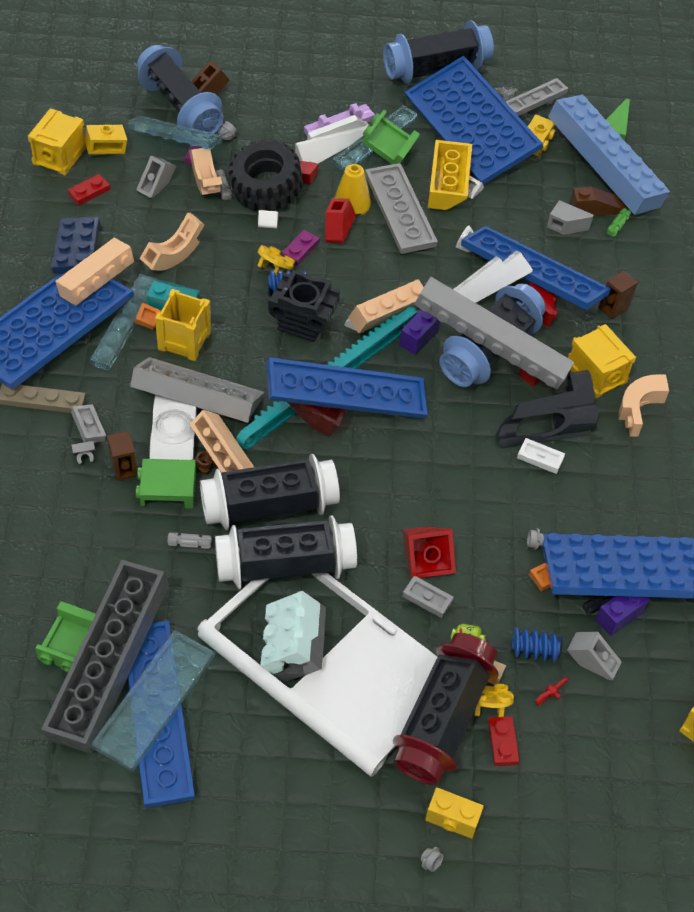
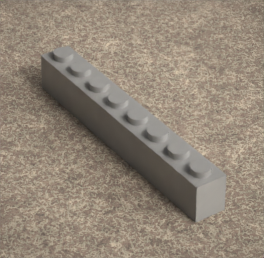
M433 277L429 278L414 304L422 311L428 312L439 321L448 324L459 333H463L476 343L490 349L494 354L500 355L511 364L520 367L528 374L537 377L555 389H558L565 380L574 361Z

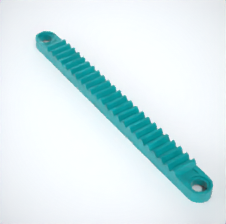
M410 306L397 316L391 315V320L386 319L385 324L380 323V328L375 327L374 332L370 331L368 336H363V341L357 340V345L352 344L351 349L346 348L345 353H340L339 358L334 357V361H329L328 365L357 369L400 337L401 330L419 311ZM274 401L273 407L267 406V412L262 410L261 416H254V421L240 431L236 441L245 450L251 448L308 404Z

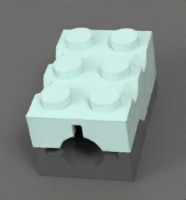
M304 591L267 604L265 619L268 625L265 627L263 640L267 645L262 650L260 666L284 682L321 670L326 607Z

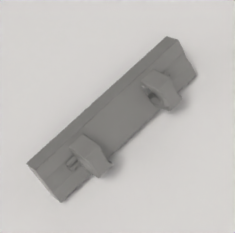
M556 78L506 101V103L519 118H523L528 111L543 104L548 106L553 103L554 99L567 94L568 87Z

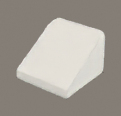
M469 176L467 197L473 199L483 190L484 185Z

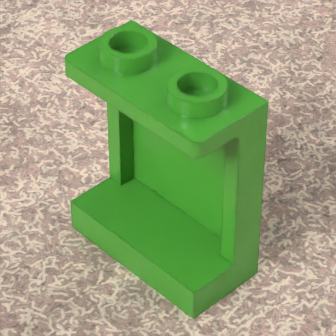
M383 110L381 114L377 113L372 119V127L370 125L366 127L363 132L365 137L361 143L391 164L401 163L420 134L415 130L411 135L407 134L386 119L384 115L387 111Z
M143 459L142 467H138V480H141V483L136 486V498H140L141 506H145L146 500L184 501L185 508H194L195 460Z
M61 601L57 607L58 617L43 644H37L35 650L37 658L46 665L54 664L65 672H69L96 613Z

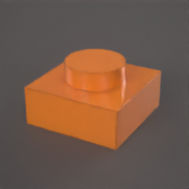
M142 303L134 323L153 330L156 324L155 317L161 310Z
M545 563L530 570L529 576L541 592L551 587Z

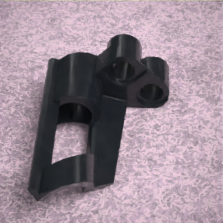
M589 370L568 372L567 386H565L566 393L518 403L514 413L507 417L498 429L496 440L500 446L504 448L523 445L525 438L538 443L589 435L590 430L595 428L598 420V408L594 403L595 392ZM553 413L555 430L516 436L517 427L525 417Z

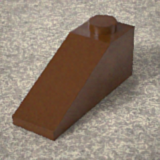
M209 61L191 82L201 93L211 92L218 94L230 80L218 66Z
M594 187L573 188L569 203L576 208L593 214V216L620 214L619 212L623 208L627 209V206L617 195Z

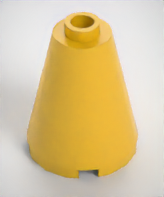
M351 164L345 168L334 198L350 199L355 214L361 215L369 211L371 199L363 167Z

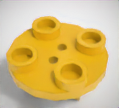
M261 245L258 249V253L261 256L258 267L266 268L269 262L273 263V266H275V276H277L279 270L284 273L285 269L292 270L295 260L288 256L280 255L281 251L272 246L268 248Z
M505 684L486 686L476 706L474 715L480 716V708L482 706L498 708V717H504V709L513 704L514 695L508 691V686Z

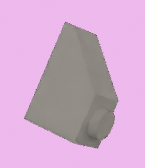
M150 156L136 190L150 198H154L169 184L176 166L162 158Z
M576 632L567 649L580 666L608 680L614 679L622 663L599 632Z

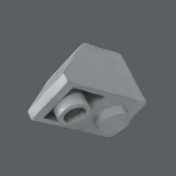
M559 200L549 215L547 228L563 235L588 231L593 214Z

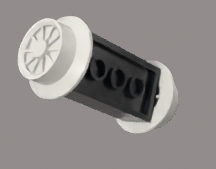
M310 454L309 459L220 472L218 468L215 471L214 478L200 480L206 524L221 523L226 531L229 530V521L232 523L317 509L318 514L323 515L326 505L337 504L340 500L338 477L333 461L319 462L314 454Z
M333 515L329 516V524L328 520L237 529V533L235 525H232L229 535L215 536L219 582L234 581L238 589H241L240 566L243 581L334 572L335 578L339 579L342 569H351L357 566V549L352 523L338 524Z

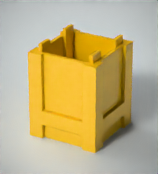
M50 108L28 135L33 155L32 164L66 175L87 148L84 141L83 119L76 116L74 118Z
M172 289L161 313L158 312L155 317L158 350L179 354L196 362L200 348L205 339L209 338L211 334L210 300L203 298L201 300Z
M606 324L597 326V330L582 337L573 338L572 351L568 355V358L574 361L570 370L572 372L589 370L595 399L620 385L628 383V376L636 356Z

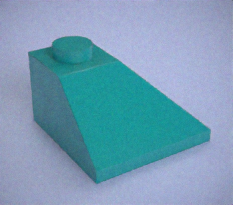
M157 280L152 283L146 295L147 305L162 311L172 289L195 298L198 297L200 291L168 281Z

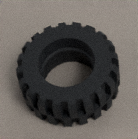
M261 140V142L257 143L254 141L249 146L245 145L242 147L241 151H238L230 162L229 176L233 194L237 201L241 202L246 208L249 206V209L254 211L257 209L276 211L277 208L280 207L282 209L287 206V203L293 202L300 193L303 178L299 157L285 143H278L276 140ZM264 172L279 173L275 177L266 180L254 179L255 176Z

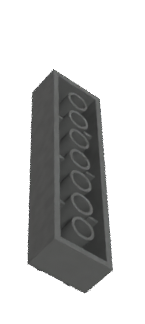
M121 560L41 730L48 740L90 754L94 753L168 589L169 582L163 571Z

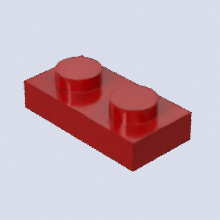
M98 174L68 189V195L80 206L109 191L110 184Z
M490 717L488 719V728L494 766L518 765L519 756L513 717Z

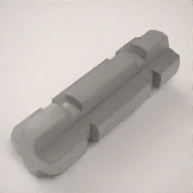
M222 169L216 170V175L218 177L221 176L222 184H219L221 197L225 201L227 199L230 200L232 192L229 189L225 173Z
M170 532L167 542L169 546L180 544L181 547L198 548V546H201V548L209 549L211 548L212 537L210 535L199 537L198 534L185 533L178 535V533Z

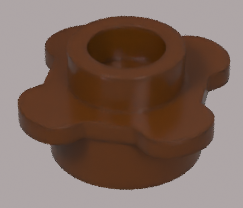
M207 451L199 452L196 458L192 459L195 460L196 467L203 474H207L211 467L216 466V463Z

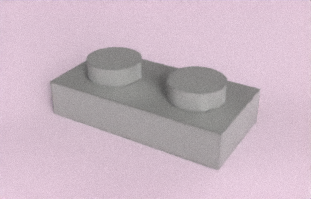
M93 404L72 407L71 413L83 442L94 441L95 443L105 441L106 434Z
M416 576L411 579L402 597L440 618L444 616L454 598Z

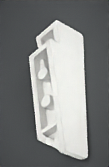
M353 115L308 133L306 141L295 143V153L298 155L299 161L318 164L365 137L363 132L369 124Z
M515 251L503 262L496 256L453 290L476 303L500 290L502 287L531 273L533 269L521 252Z

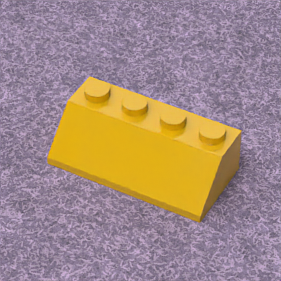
M442 140L435 141L428 208L447 210L467 199L472 144Z

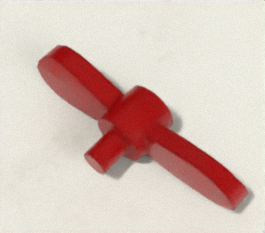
M566 676L555 686L549 685L546 688V692L541 694L535 703L540 706L550 696H555L559 699L561 695L558 691L568 682L569 678Z

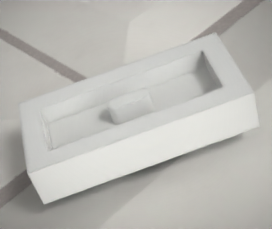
M525 438L517 459L557 474L565 453Z

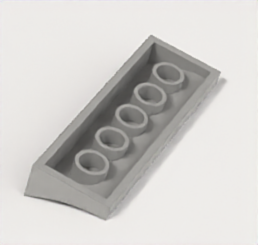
M148 357L134 367L130 386L247 423L263 400L265 393Z

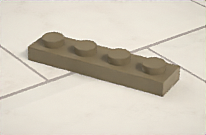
M2 384L0 389V405L71 413L72 407L83 406L86 400V394L82 392L18 385L11 390L4 384Z

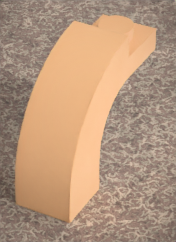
M210 147L189 150L195 180L200 193L204 195L221 192L219 184H222L221 176L218 177L216 175Z
M187 213L177 232L169 240L163 243L149 242L140 259L151 270L161 271L174 267L184 261L198 246L200 241L197 240V237L204 224L193 214Z
M666 375L641 377L631 383L626 389L618 416L619 420H625V426L629 428L630 437H638L643 425L640 412L641 406L649 403H665L669 392Z

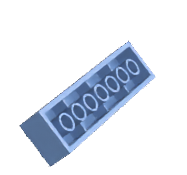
M582 94L556 100L548 117L630 211L636 215L661 208L670 191L631 149L630 145L621 138L620 134L594 108L588 99Z

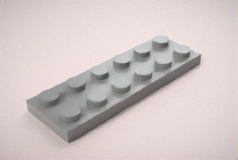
M401 163L366 169L365 176L400 253L437 247L438 241Z

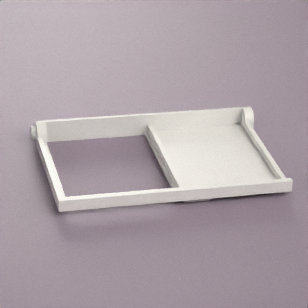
M328 573L312 575L366 617L323 658L321 670L305 675L293 688H288L218 632L221 622L268 579L252 580L212 617L200 623L197 630L199 631L198 637L370 777H373L381 769L387 755L395 748L393 738L401 734L437 659V656Z

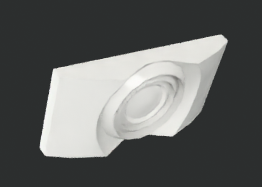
M155 395L150 459H194L195 432L190 423L197 416V407Z

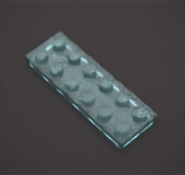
M174 630L91 743L92 748L133 772L213 660L215 652Z

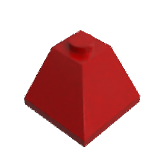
M419 527L403 530L404 548L411 578L414 576L424 578L456 573L452 529Z

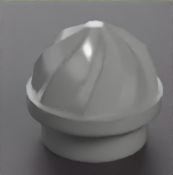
M228 121L222 124L218 130L219 136L223 140L234 138L237 129Z

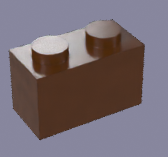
M625 271L607 280L606 286L611 288L610 293L600 301L598 308L611 319L627 311L638 282Z
M129 431L108 435L110 459L116 481L138 477L135 450Z

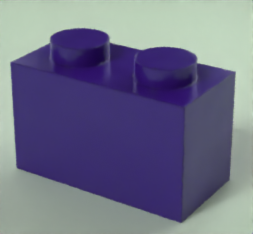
M420 310L401 330L399 346L417 355L439 331L440 321L428 312Z
M615 596L600 607L596 621L612 636L643 614L650 599L648 597Z

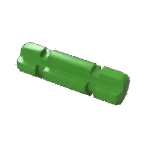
M623 208L619 212L620 214L616 216L612 224L607 228V235L611 237L617 235L618 231L629 219L630 210Z

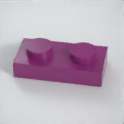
M303 230L282 251V256L294 259V264L298 266L319 244V237Z

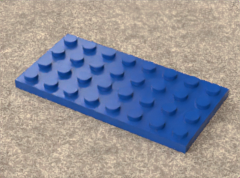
M464 56L405 91L406 98L443 141L472 144L470 173L483 185L543 148V143Z
M65 273L57 275L0 317V382L11 390L16 388L134 297L133 290L111 279L75 306L60 297L55 281Z
M543 534L542 550L552 594L694 598V538L603 536L600 534Z

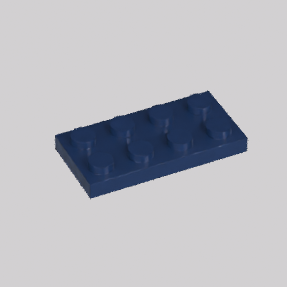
M68 217L60 219L51 266L53 273H67L96 251L100 227L99 217Z

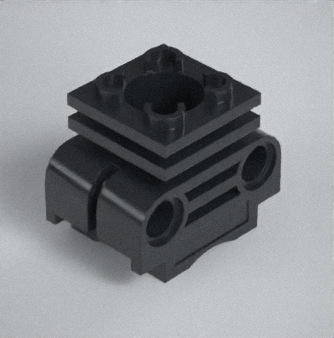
M293 270L291 274L284 272L277 286V291L275 290L272 297L268 300V311L272 317L278 319L277 330L315 342L319 333L325 330L339 303L340 290L332 288L331 281L313 278L296 270Z

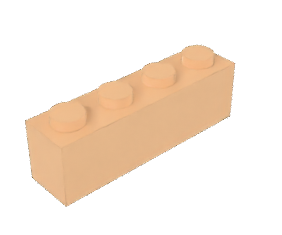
M116 238L107 242L55 281L60 297L75 306L134 262L131 247Z
M419 279L357 305L348 318L357 332L362 333L380 325V323L386 322V319L391 320V315L397 316L410 306H413L415 309L419 308L414 304L424 287Z
M203 409L190 423V426L221 472L254 467L218 414Z

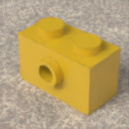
M536 114L528 127L543 143V148L532 154L539 157L542 151L547 150L549 140H553L556 130H554L555 124L551 120Z
M86 125L84 141L88 154H125L127 137L123 125Z
M436 787L425 821L472 839L484 805Z

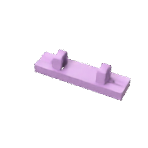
M355 103L350 105L348 111L328 118L325 114L319 116L317 122L304 126V133L308 136V133L353 115L368 123L372 121L375 114L366 104L358 107Z

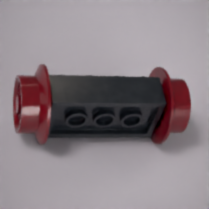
M455 633L450 644H440L437 646L436 654L438 657L401 734L393 738V744L399 750L393 762L395 767L408 777L427 785H438L443 773H453L456 771L457 764L453 760L456 750L487 682H494L499 676L498 670L493 665L497 657L496 650L486 641L471 634Z

